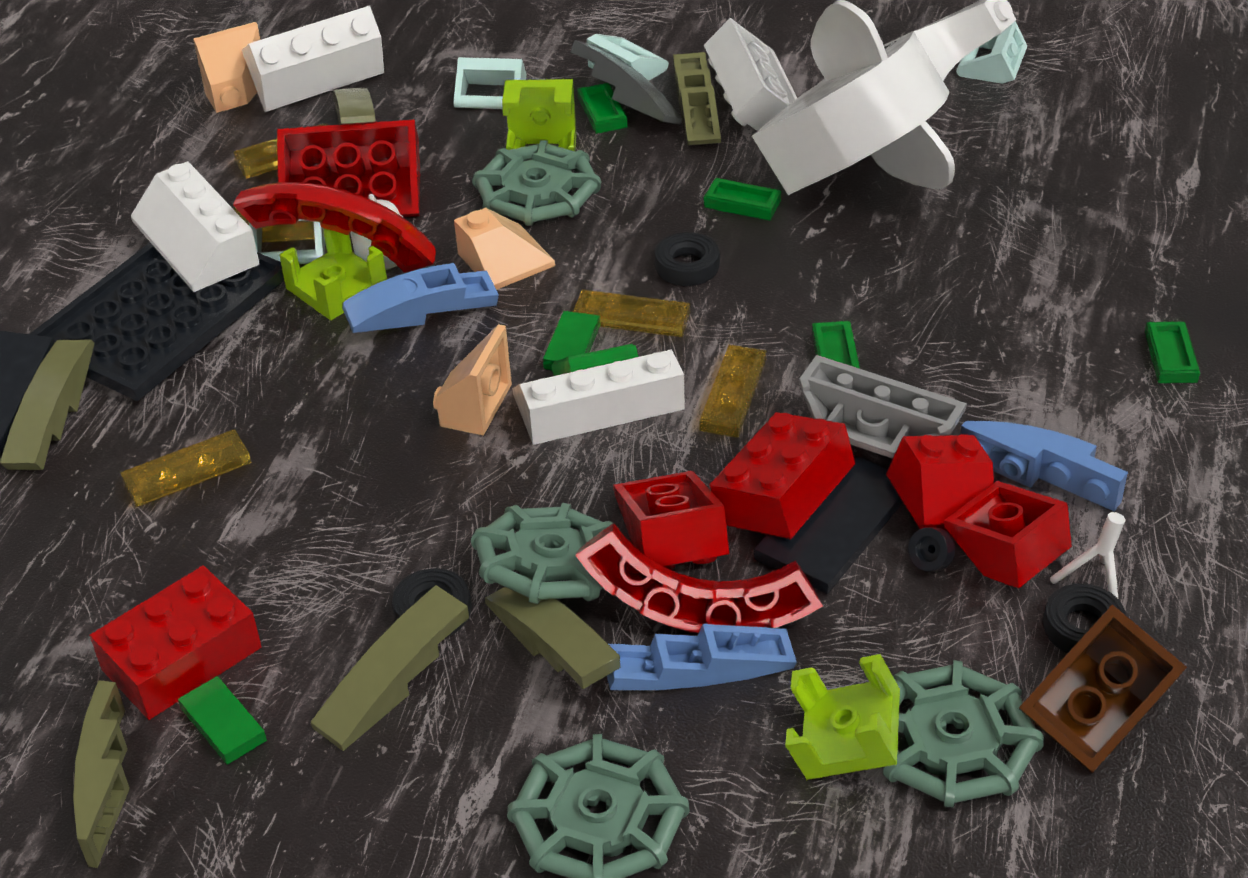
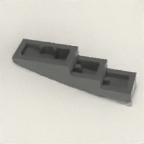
M574 40L571 53L595 63L591 76L616 86L612 96L613 100L663 122L681 124L682 117L665 96L641 73L620 58L593 44Z

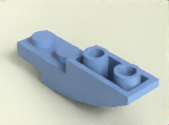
M450 263L414 270L377 283L344 301L342 309L352 333L425 325L426 314L497 306L499 294L487 271L459 273L455 264Z
M965 421L961 425L960 435H975L992 460L993 471L1030 488L1039 478L1112 511H1115L1122 502L1128 472L1096 459L1095 452L1097 446L1052 430L1016 423Z

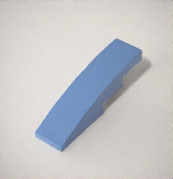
M702 624L698 636L655 634L650 646L608 644L620 655L621 668L607 675L610 690H667L703 687L748 680L794 669L797 661L787 629Z

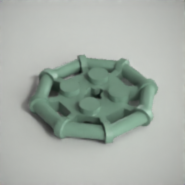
M540 140V144L511 150L506 148L497 150L495 157L483 170L475 172L472 179L473 186L478 189L483 200V208H488L500 215L523 221L525 226H533L534 222L566 215L572 218L578 215L580 212L579 208L592 194L599 192L602 181L594 173L589 163L590 157L583 150L575 152L548 144V140ZM574 169L579 171V173H572L571 170ZM492 186H501L502 188L494 192ZM572 188H579L573 196L568 194ZM509 201L523 204L525 207L509 203Z
M562 503L561 507L521 509L517 505L509 506L505 509L502 516L487 527L476 529L472 535L471 545L477 550L481 565L479 575L486 583H498L528 597L530 603L539 604L540 600L579 597H583L586 601L597 599L603 587L588 573L575 554L584 544L613 524V522L599 521L572 509L571 504ZM494 549L506 550V553L496 555Z
M953 660V664L908 674L900 671L893 675L900 688L899 706L904 699H910L914 706L911 711L908 709L906 714L899 713L898 732L904 733L909 747L901 753L897 752V765L884 767L883 775L890 782L900 781L943 801L944 807L954 808V803L999 793L1010 796L1018 791V781L1035 752L1040 751L1044 746V737L1041 731L1037 730L1032 720L1019 710L1023 701L1020 697L1022 690L1014 683L1004 684L963 666V661ZM951 684V685H947V686L932 688V687H936V686ZM969 688L981 693L980 699L968 695ZM1000 709L1007 711L1013 726L1004 725L998 712ZM953 724L956 729H965V731L961 732V734H950L946 732V725ZM1002 744L1015 745L1016 748L1005 765L997 758V752ZM921 762L926 770L932 774H946V779L943 781L912 766ZM984 769L990 775L956 783L957 774Z
M593 734V739L549 755L543 753L537 755L532 760L533 767L516 800L511 802L507 808V818L515 824L530 856V867L538 873L548 871L567 878H625L651 867L655 869L663 867L668 861L666 854L682 819L690 811L688 799L681 796L663 764L664 756L655 749L647 752L603 739L602 734ZM603 758L608 759V760H611V761H615V762H618V763H621V764H625V765H628V766H631V767H630V768H627V767H623V766H620V765H617V764H613V763H610V762H607V761H603ZM593 759L592 761L585 763V769L579 772L574 773L573 768L564 770L568 767ZM645 778H650L659 795L648 796L645 790L644 792L642 791L640 782ZM552 781L555 783L547 799H538L546 782ZM599 801L606 802L607 811L591 813L586 807L588 805L596 806ZM649 815H662L652 838L642 831ZM548 818L553 827L554 834L544 841L534 821L535 819ZM629 845L639 850L604 864V855L609 857L618 856ZM565 847H569L593 855V865L558 853Z

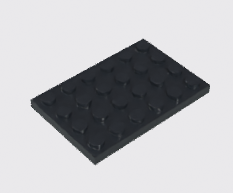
M149 243L30 334L53 337L55 342L57 340H92L95 344L86 377L138 402L284 281L281 262L257 252L259 265L193 292L157 249Z

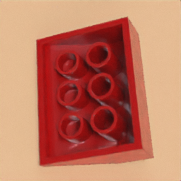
M415 120L277 129L278 183L300 182L331 186L366 198L369 197V194H374L376 200H387L393 203L403 217L420 216V153ZM304 221L297 222L296 224H282L280 226L314 224V222Z

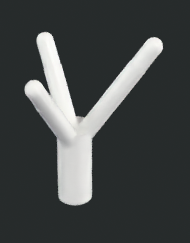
M1116 512L1109 513L1098 542L1052 575L1050 582L1053 584L1058 583L1097 554H1100V562L1105 564L1108 591L1118 598L1113 551L1125 523L1124 516Z

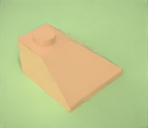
M253 22L193 38L205 94L216 113L248 104L257 94V90L242 49L249 43L260 40L257 23Z
M488 208L472 211L468 215L454 220L458 255L474 272L487 271L496 290L555 266V260L519 223Z
M498 324L450 372L443 386H439L436 389L433 406L438 411L440 427L484 436L512 385L505 325Z

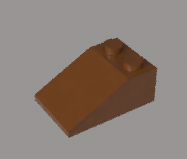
M1112 604L1022 703L1019 710L1093 773L1180 677L1187 666Z

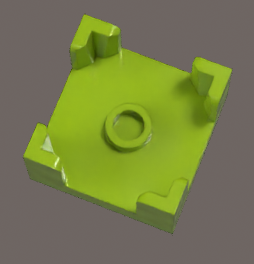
M573 79L505 80L502 109L503 116H507L508 124L506 149L511 150L525 147L526 144H540V140H548V144H559L558 147L575 151L576 120Z
M324 229L326 254L301 268L295 248L291 247L279 254L286 289L331 321L344 313L342 309L344 301L377 283L387 280L382 251L374 246L369 247V255L366 262L352 252L350 235Z
M881 654L860 658L859 664L869 682L827 690L814 668L792 671L791 691L804 711L803 736L799 737L793 728L787 729L785 746L807 780L897 765L900 688Z

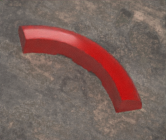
M272 183L241 191L233 203V206L255 229L272 225L296 224L299 219L318 221L322 228L349 235L353 231L371 240V246L382 251L383 255L393 261L404 273L433 265L435 261L436 249L433 243L413 224L387 207L346 190L313 183Z
M615 523L590 539L575 554L588 573L611 595H615L624 603L638 610L645 617L685 631L699 633L702 624L776 628L801 619L823 607L817 593L796 560L778 570L750 579L735 581L697 579L679 574L648 558L622 534Z

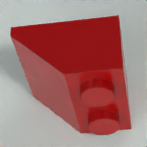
M966 434L903 436L886 473L920 529L938 527L946 530L944 526L946 518L994 484L992 460L975 435Z
M996 481L944 520L945 529L983 576L1016 588L1022 587L1072 547L1067 502L1000 481Z

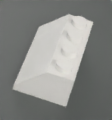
M370 6L249 43L242 49L265 112L384 73L381 35Z
M729 18L704 44L709 56L707 61L717 73L715 79L725 91L723 97L732 106V116L742 126L748 124L758 131L797 99L774 50L732 18Z
M189 162L175 164L169 169L157 173L131 214L132 222L193 292L259 265L253 230Z
M672 349L549 378H542L522 383L512 388L513 396L533 445L685 409L684 373Z

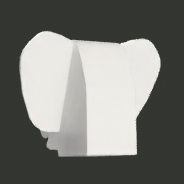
M837 0L828 6L818 19L811 38L812 55L824 79L803 93L752 135L786 193L790 195L857 163L869 155L887 173L913 185L931 189H944L952 183L955 172L953 157L926 120L937 112L947 100L949 90L943 81L950 70L966 55L1001 34L1016 21L1010 3L1007 0H979L953 14L884 45L874 23L863 10L845 0Z

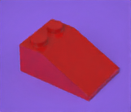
M693 471L613 485L614 494L632 544L656 563L672 570L679 563L692 561L695 564H707L714 562L717 556L729 554L724 504Z

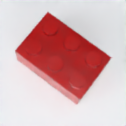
M776 412L709 484L712 493L724 504L726 525L792 539L855 465L846 425L824 419Z
M204 565L89 635L101 670L112 682H116L117 687L148 720H151L177 703L180 697L219 676L262 648L253 612Z

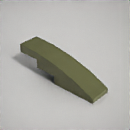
M705 52L673 54L676 88L687 145L721 143L714 86L711 84L710 70L707 68Z
M367 88L332 89L338 125L376 122L373 103Z
M57 340L41 362L23 396L5 444L0 464L7 470L44 469L50 442L61 441L67 413L78 411L95 344L92 340Z
M435 585L403 613L368 649L312 719V728L342 751L347 749L409 696L407 683L439 657L438 644L469 618L468 606Z
M506 587L485 597V604L533 656L540 653L557 672L564 669L582 689L621 668L620 655L588 624L558 600L545 599L540 600L539 604L530 603L528 597Z
M100 680L97 682L82 726L75 761L73 793L77 840L88 867L94 868L99 866L130 790L121 765L128 750L120 728L125 708L116 682Z

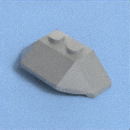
M819 355L814 357L799 378V385L812 418L844 423L851 445L892 459L903 436L951 435L965 412L967 403Z

